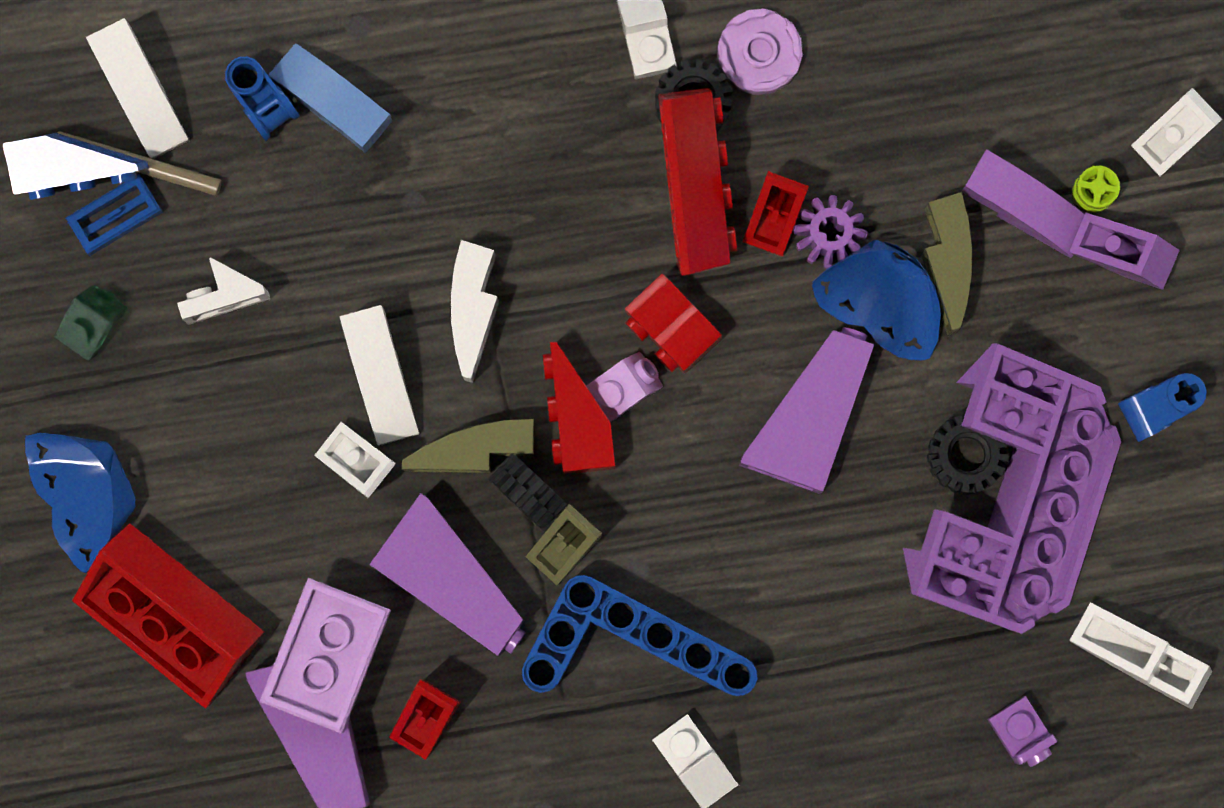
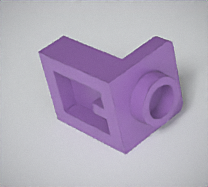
M1026 696L1021 697L987 719L1015 764L1021 765L1027 762L1032 767L1052 754L1049 747L1055 744L1057 740L1053 734L1048 732Z

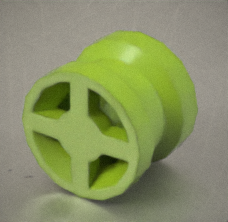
M1092 166L1086 169L1074 182L1072 197L1075 204L1081 210L1088 213H1099L1106 210L1117 199L1120 192V181L1110 168ZM1085 189H1089V190H1090V192L1093 194V199H1092V195L1089 193V191H1087V190H1085Z

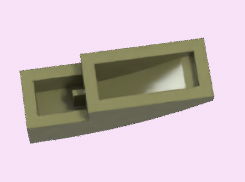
M962 192L931 201L924 209L936 245L925 248L921 256L937 292L941 317L947 335L954 334L961 328L968 303L972 276V243L969 219Z
M534 419L498 421L477 425L449 434L403 459L402 470L405 472L491 473V456L509 457L513 454L516 457H534Z

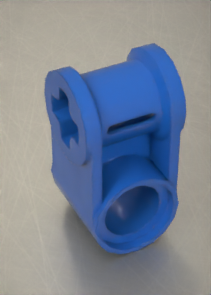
M248 56L238 57L228 64L225 71L227 85L244 108V113L265 141L271 138L270 132L290 118L296 120L300 117L280 87L273 83L255 59ZM245 69H251L257 73L256 83L248 89L237 87L235 81L237 75Z
M1184 373L1171 377L1154 387L1150 386L1119 402L1118 405L1139 442L1171 426L1172 422L1201 407L1206 399L1207 390L1204 382L1194 374ZM1178 383L1181 387L1189 386L1192 393L1187 397L1189 404L1185 400L1177 401L1174 394L1180 391Z

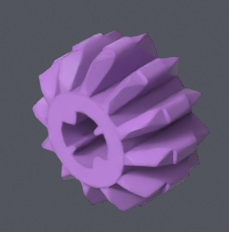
M830 195L827 208L824 207L819 198L813 199L811 204L814 213L803 208L798 215L807 224L795 225L793 229L794 234L807 236L797 243V250L804 251L810 247L813 249L807 259V262L810 264L816 261L819 254L824 256V269L832 266L833 256H836L839 262L848 256L846 251L852 254L859 250L861 247L854 240H864L867 237L866 230L853 228L863 222L864 215L858 213L849 217L848 213L853 207V202L850 200L845 202L842 210L836 208L838 201L836 195ZM827 223L834 224V231L841 232V236L837 234L832 242L827 241L825 233L819 232V228L824 230Z

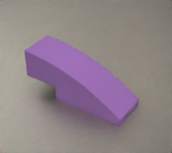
M986 149L961 192L997 212V217L1067 257L1072 258L1073 254L1069 251L1085 214L1032 176Z

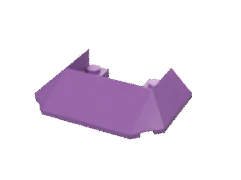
M993 343L956 382L973 389L961 426L1013 446L988 527L951 513L934 509L921 551L903 548L913 595L1023 634L1036 626L1034 622L1049 613H1057L1070 605L1120 448L1121 439L1116 426L1110 425L1103 404L1107 402L1100 386L1000 344Z

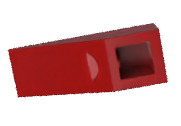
M550 342L551 353L543 354L545 380L554 379L555 396L547 397L549 421L558 422L560 439L551 440L554 465H563L564 475L615 469L610 421L558 343Z

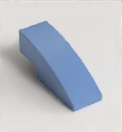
M296 43L268 75L332 129H336L364 153L370 149L393 121L387 111Z

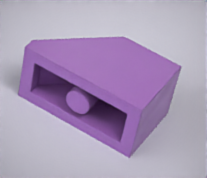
M1085 213L1069 252L1128 279L1163 290L1180 250L1158 235Z

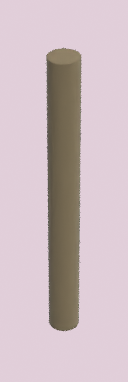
M58 131V134L147 161L149 168L136 171L138 173L218 196L222 186L221 179Z

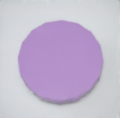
M767 9L747 10L734 17L723 30L717 48L719 66L726 75L727 80L740 91L753 95L772 94L787 86L797 74L803 55L801 38L793 23L787 18H783L781 15L775 14L774 11Z

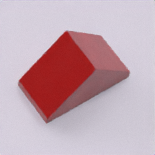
M768 171L743 242L783 257L809 186Z
M420 680L389 738L426 760L461 701L428 681Z

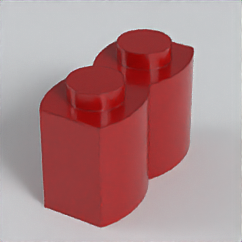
M664 274L656 278L625 308L626 314L630 317L625 324L641 341L649 337L660 348L655 355L671 372L678 367L685 374L722 339L720 332Z

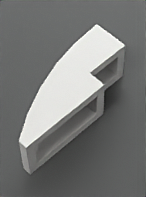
M123 18L87 36L86 39L149 157L155 159L188 142L189 139L160 81L126 19Z
M461 240L452 281L451 325L455 352L462 376L465 381L473 383L499 304L497 296L485 293L496 255L492 249Z
M382 305L339 316L377 445L380 446L419 435L398 354L395 350Z
M1091 602L1070 639L1072 643L1190 709L1195 705L1212 673L1209 665L1170 646L1168 642Z

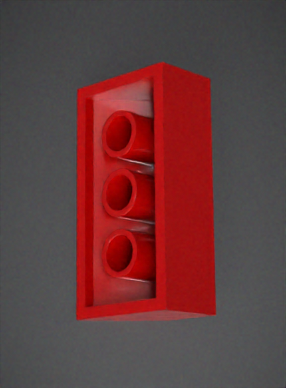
M710 88L658 94L676 262L680 274L688 275L731 264L729 252H737L735 228L734 226H726L725 210L732 209L730 183L722 184L720 167L728 166L725 140L717 141L716 124L723 123L721 98H713Z
M130 523L99 551L72 600L205 709L213 702L250 656L264 633L251 619L243 615L215 590L207 586L187 570L184 565L177 562Z

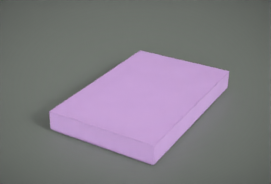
M308 578L259 702L342 734L391 610Z

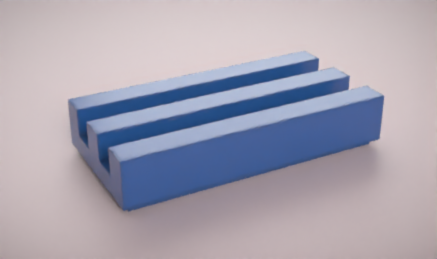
M138 174L136 180L121 184L66 217V220L86 253L91 256L160 215L163 211L157 204L142 176ZM138 189L141 194L87 227L82 229L79 224L134 190ZM145 203L149 206L91 242L88 239Z

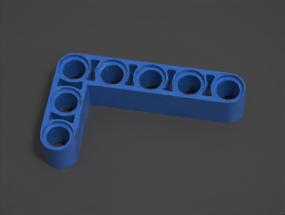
M585 575L575 576L566 583L522 668L523 681L531 690L540 693L554 689L561 681L590 623H593L727 694L734 696L745 695L754 688L757 681V670L747 658ZM579 583L589 584L595 591L593 603L586 608L576 607L570 600L571 589ZM624 603L631 607L634 618L629 626L617 628L610 623L608 613L615 604ZM564 621L573 626L575 636L571 644L559 647L552 643L550 630L554 624ZM656 623L667 625L672 632V640L665 648H655L647 640L648 629ZM692 644H703L710 651V661L702 669L693 668L686 661V651ZM538 660H546L554 668V678L545 686L535 684L530 678V668ZM735 663L742 664L749 672L748 683L740 689H734L727 685L724 676L726 669Z

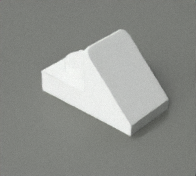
M617 0L635 79L666 73L669 67L674 64L676 66L667 27V14L662 0Z
M1192 88L1131 146L1161 176L1213 129L1222 118Z
M209 258L218 290L212 292L211 287H204L186 294L187 300L177 304L182 320L189 325L269 300L270 296L263 285Z
M340 422L314 455L368 498L396 464L342 422Z
M688 714L652 739L701 808H708L738 786V783Z

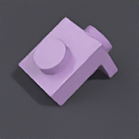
M637 352L622 359L586 387L611 422L647 396L660 390L663 385L658 378V371L649 359L644 358L642 353Z

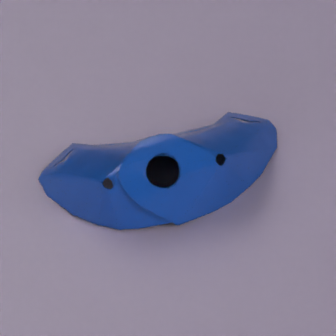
M873 240L825 270L813 281L812 288L819 306L830 315L846 324L864 326L876 343L897 357L922 361L930 359L939 338L940 303L929 273L908 252L897 245ZM895 252L907 260H900L893 253ZM822 281H830L827 295L825 293V286L821 285ZM849 299L855 311H850L847 306L841 307L839 303ZM892 326L894 339L890 337L888 332L882 331L881 328ZM916 338L922 348L918 349L914 345L907 347L904 343Z
M46 433L27 435L25 438V453L32 484L37 494L52 507V529L60 547L66 552L73 564L81 572L86 573L89 571L99 551L117 535L135 509L136 497L131 483L124 473L116 451L113 450L108 442ZM37 443L48 449L42 459L39 458L40 449L37 447ZM45 473L56 476L53 489L50 488V480L44 477ZM66 519L78 525L73 532V536L69 535L70 527L66 524ZM80 548L92 549L88 562L86 555L80 552Z

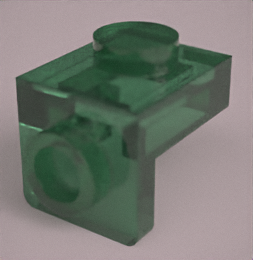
M92 285L74 297L54 338L90 361L98 354L113 323L124 316L127 307L119 302L110 291Z

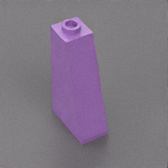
M843 327L841 333L835 330L832 331L746 450L739 466L818 494L824 491L874 344L866 342V334L847 327Z
M420 493L370 565L497 656H500L504 649L511 654L526 633L520 629L524 619L433 503Z
M273 666L245 673L247 682L258 701L261 699ZM259 702L318 808H364L370 805L350 716L344 732L341 734Z

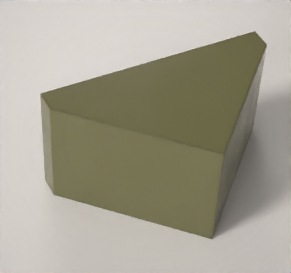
M569 504L525 557L554 584L558 585L601 539L602 533Z

